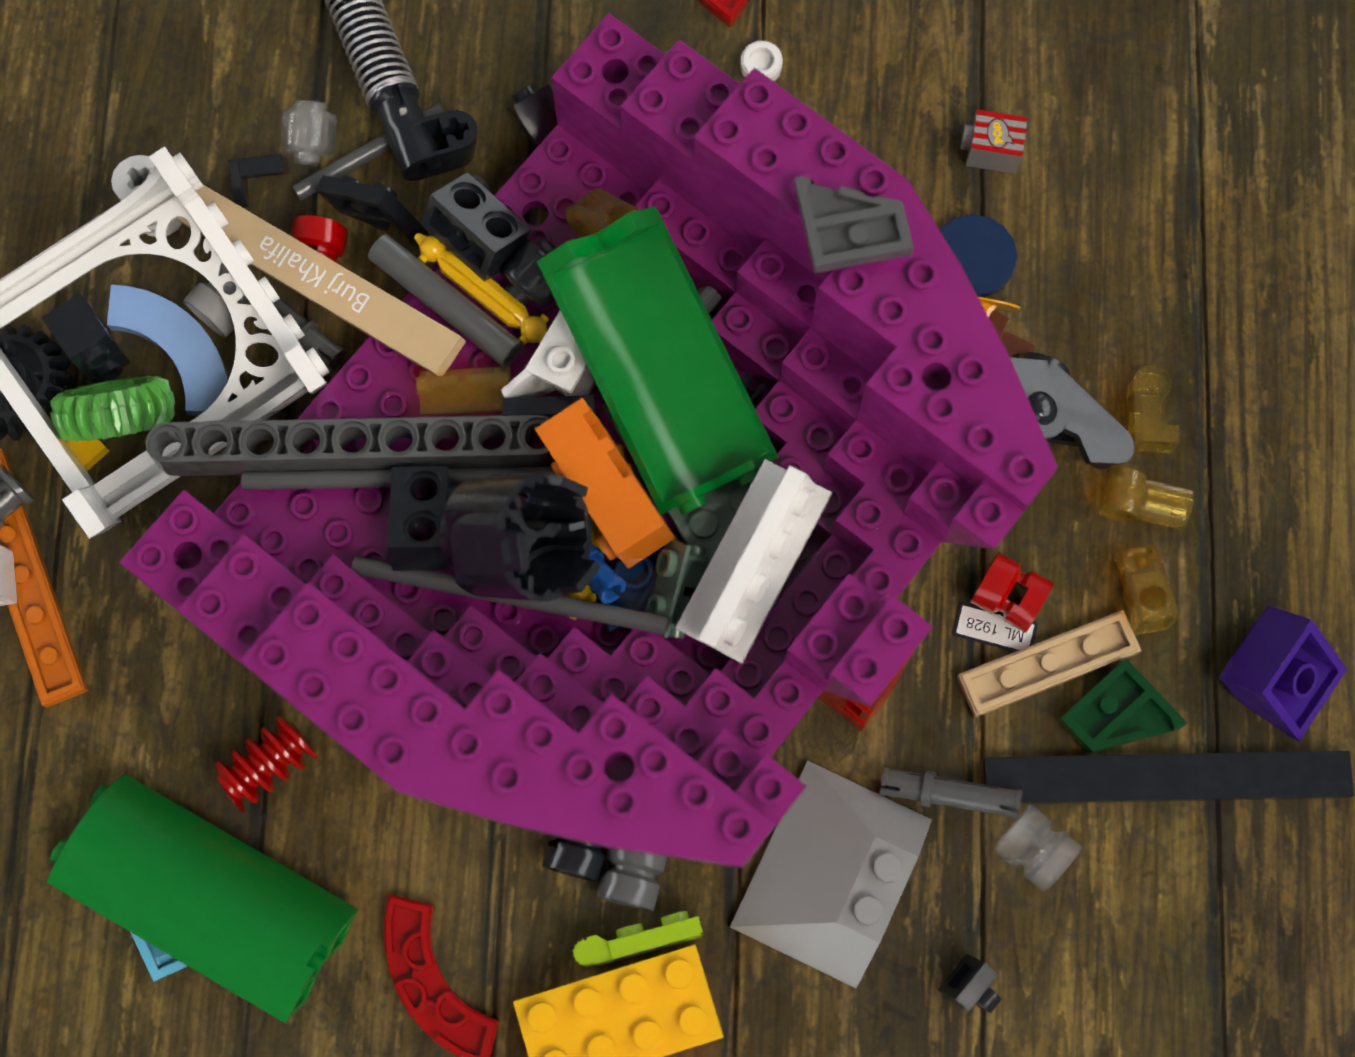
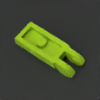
M682 911L660 918L662 926L644 931L643 923L616 930L617 939L606 941L598 935L587 937V940L582 938V941H577L578 943L574 945L575 948L572 951L574 952L575 962L586 968L589 966L593 968V965L601 966L702 938L701 935L704 934L699 917L689 918L688 911Z

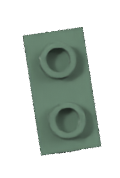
M672 540L665 545L658 555L656 562L657 578L653 594L646 602L645 612L670 617L668 634L661 635L662 637L668 638V636L684 639L685 634L676 629V626L692 596L683 595L685 587L696 589L702 579L709 559L704 556L706 547L691 543L687 545L677 540Z

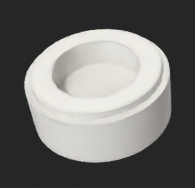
M753 42L742 52L741 73L745 78L755 67L772 81H776L782 71V54L778 47L770 42Z

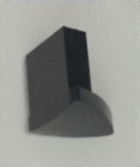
M282 154L228 160L234 203L242 208L249 206L247 179L289 174L288 159Z

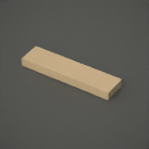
M1121 610L960 673L956 678L971 713L976 718L1125 658L1137 655L1142 650L1124 610Z

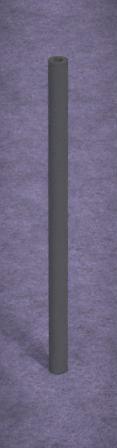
M551 466L448 468L451 484L459 485L467 478L487 477L497 473L556 474ZM392 469L242 472L241 486L243 490L391 487Z
M358 556L354 558L352 563V570L364 577L661 635H667L670 628L671 619L669 616L565 596L552 601L479 597L469 594L456 584L455 575L431 570L393 571L389 562Z

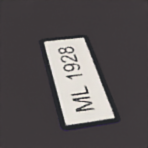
M961 602L953 635L1016 652L1033 645L1038 623L1033 621L1029 630L1024 633L1006 623L1002 612L990 614L976 605Z

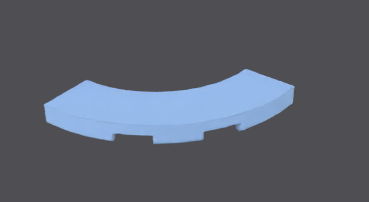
M111 284L107 317L108 328L113 331H123L138 335L160 346L173 360L182 378L185 391V411L188 415L202 414L215 402L229 379L225 364L209 335L188 312L170 300L144 289ZM232 395L230 396L228 402L232 401Z

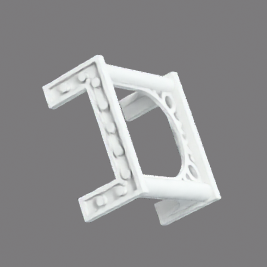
M165 147L149 156L155 168L151 175L129 196L0 279L1 329L89 271L115 258L136 254L165 256L185 263L205 276L221 294L229 309L235 329L236 352L232 372L223 391L206 411L190 422L267 420L306 393L310 392L314 395L327 385L323 377L329 374L330 371L314 348L306 352L298 340L304 337L305 334L291 314L282 318L273 304L280 298L264 276L257 281L248 265L253 263L254 259L240 239L231 243L222 229L229 223L213 201L209 205H205L197 193V190L202 188L203 184L181 153L172 157ZM177 217L186 218L191 226L189 242L181 249L172 248L167 241L168 226ZM157 222L155 229L157 242L151 245L144 243L140 239V235L151 233L152 231L148 227ZM201 233L206 237L203 242L205 253L208 254L211 251V258L206 262L199 261L194 254V250L200 242ZM130 239L131 245L121 246V244ZM223 263L225 267L228 269L229 273H225L219 276L221 265ZM227 282L235 283V293L231 295L226 294L223 289L224 285ZM245 295L251 303V305L240 304L237 302L240 301ZM249 317L257 318L254 324L260 329H268L271 335L265 333L250 335L244 327L245 320ZM266 343L277 350L278 360L272 366L259 367L249 362L246 357V350L252 344ZM0 348V390L72 491L70 495L62 500L89 538L108 531L121 522L119 518L121 515L181 477L168 475L163 472L146 450L95 484L66 441L57 436L56 427L53 426L48 415ZM247 371L251 375L263 377L264 380L258 384H255L254 380H252L250 385L243 389L240 383V376ZM232 393L237 395V398L228 402ZM221 441L215 443L209 449L208 455L212 456L225 448L228 442ZM181 443L169 444L164 449L162 456L169 457L176 454L180 449Z

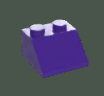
M1268 605L1258 621L1253 624L1249 634L1234 656L1227 662L1219 678L1241 704L1290 738L1300 741L1347 671V668L1311 619Z

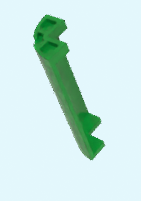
M656 206L627 213L597 234L567 241L537 261L660 515L677 507L681 515L691 512L707 503L704 497L705 494L738 479L742 487L754 481L764 460L772 462L779 458Z
M125 773L110 786L105 783L102 784L93 794L89 803L90 809L76 826L69 839L63 838L54 848L50 856V862L54 866L46 883L286 1024L306 1003L322 966L343 945L359 909Z

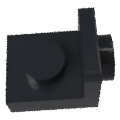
M534 83L529 84L512 95L516 103L506 108L510 116L515 115L535 149L557 126L554 95L549 84L538 89Z

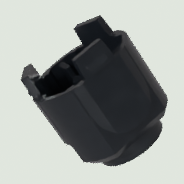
M497 473L487 477H474L464 480L453 491L445 505L439 531L441 550L446 561L454 569L456 584L469 594L479 597L527 601H552L560 598L562 594L581 593L600 569L595 560H589L592 544V526L586 503L582 498L586 497L588 487L556 474ZM521 492L530 496L529 501L526 502L520 499L518 493Z

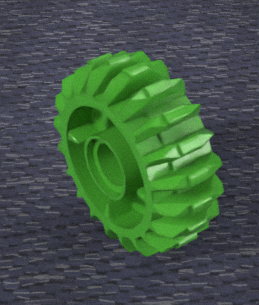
M136 376L91 383L90 385L78 386L74 389L58 393L50 401L52 407L50 414L52 424L56 427L57 436L67 441L104 440L111 437L136 434L137 432L151 430L158 424L170 422L175 416L173 391L170 390L169 381L159 376Z

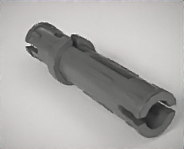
M886 766L881 781L883 787L880 790L881 796L920 801L922 807L930 808L932 804L1012 817L1017 820L1019 818L1023 793L1021 789L1014 790L936 776V771L926 770L925 774L891 769Z

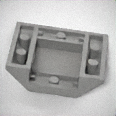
M807 760L799 777V780L807 787L778 822L730 928L856 989L881 942L912 873L932 819Z

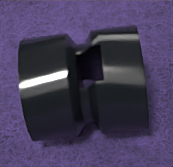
M557 837L554 840L548 841L542 867L575 878L600 882L606 856L601 852L602 846Z

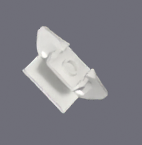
M561 310L525 370L501 389L504 398L539 397L547 395L554 390L565 396L589 395L596 382Z

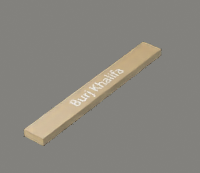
M203 185L202 188L197 190L206 206L214 201L229 223L222 228L231 243L238 239L241 240L254 259V262L250 265L442 379L466 343L457 333L207 186ZM176 218L177 221L191 229L190 223L186 218Z

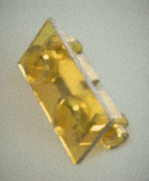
M510 366L447 370L444 376H435L429 371H420V377L416 378L417 394L420 395V414L439 415L502 411V398L504 397L501 389L511 382Z

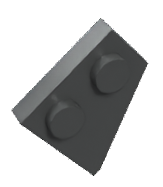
M803 176L795 178L794 189L814 273L912 255L914 247L902 201L882 196L868 197L861 193V191L843 186L838 191L810 184L811 178Z

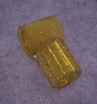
M1110 467L1107 469L1099 514L1115 521L1135 522L1139 519L1183 530L1192 511L1193 491L1147 480V476L1138 470L1126 467Z

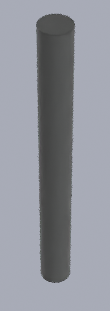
M439 103L422 111L424 118L444 112ZM386 134L380 135L294 184L292 188L299 200L301 201L317 192L315 189L323 175L340 179L342 176L349 174L391 150L392 148Z

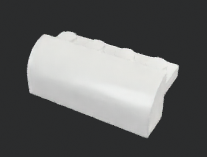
M764 460L683 612L676 629L743 664L827 505L832 492L816 485L806 473L792 466H789L786 470Z

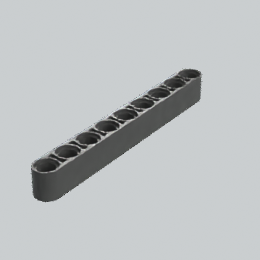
M541 415L167 422L152 428L145 442L147 452L158 467L166 474L172 476L242 475V472L369 470L427 466H448V468L551 466L550 464L555 461L547 447L533 449L528 446V442L533 437L538 436L535 428L549 420L548 417ZM499 436L505 439L504 444L496 450H487L482 447L484 441L489 437ZM454 437L459 440L456 447L452 450L441 451L436 448L439 441L443 438ZM400 438L412 440L411 446L405 451L395 452L391 450L392 444ZM354 439H364L366 441V445L359 452L349 453L345 451L347 444ZM221 441L228 442L226 449L221 454L215 456L208 455L209 449L215 443ZM262 441L274 442L273 447L266 454H253L256 446ZM306 441H320L318 448L314 452L309 454L299 452L300 447ZM181 443L180 449L176 454L169 457L162 456L164 449L169 444Z

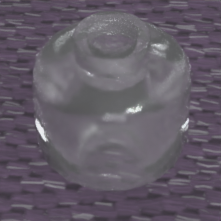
M306 100L293 101V107L285 109L282 113L280 138L282 150L294 155V163L319 165L320 157L330 156L335 151L337 126L335 114L327 110V104Z

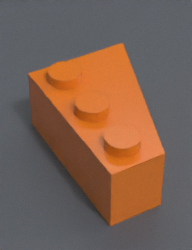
M583 397L535 428L555 460L550 465L556 475L564 476L588 487L586 497L582 498L586 503L590 520H594L602 532L595 538L610 561L618 557L629 569L675 539V536L613 438Z

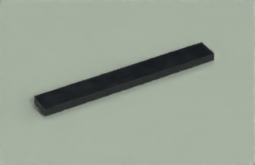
M1350 751L985 757L983 759L984 784L1023 790L1021 804L1354 797Z

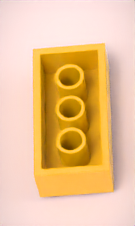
M696 945L513 1001L528 1057H665L724 1038Z

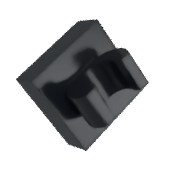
M966 954L938 989L950 1002L967 1011H970L975 1004L979 1008L983 1007L991 1014L1002 1000L989 987L998 974L988 964Z

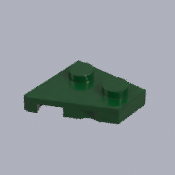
M1127 658L1058 720L1089 754L1177 731L1187 724L1186 720Z

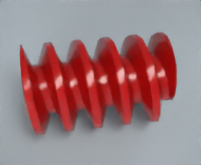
M280 716L276 717L278 733L274 734L263 727L260 729L263 744L259 745L248 738L245 740L248 755L244 756L233 749L230 751L233 766L228 767L219 760L214 763L219 783L242 813L246 812L243 797L254 804L261 801L258 786L270 793L276 789L273 775H276L285 782L291 778L288 764L303 770L306 767L303 758L304 752L314 759L319 758L293 722L290 723Z

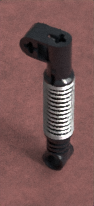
M324 0L327 9L330 10L329 13L333 18L332 21L336 25L339 38L343 41L342 45L346 49L345 52L349 57L348 60L352 65V70L356 73L355 77L359 81L358 84L362 89L363 96H365L366 104L371 113L379 117L404 179L408 181L422 180L460 169L470 164L474 159L477 145L478 127L476 121L471 115L460 110L446 111L424 118L418 104L420 96L418 85L412 75L411 68L408 66V61L402 51L397 35H395V30L385 11L382 0ZM437 139L441 150L437 149L434 140Z

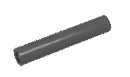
M388 234L381 236L372 245L368 253L370 261L502 367H507L515 360L523 347V343Z

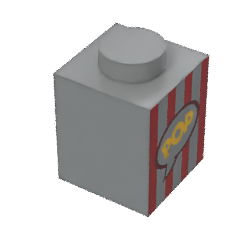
M976 110L972 125H964L960 150L968 151L966 166L1016 174L1023 156L1028 117Z

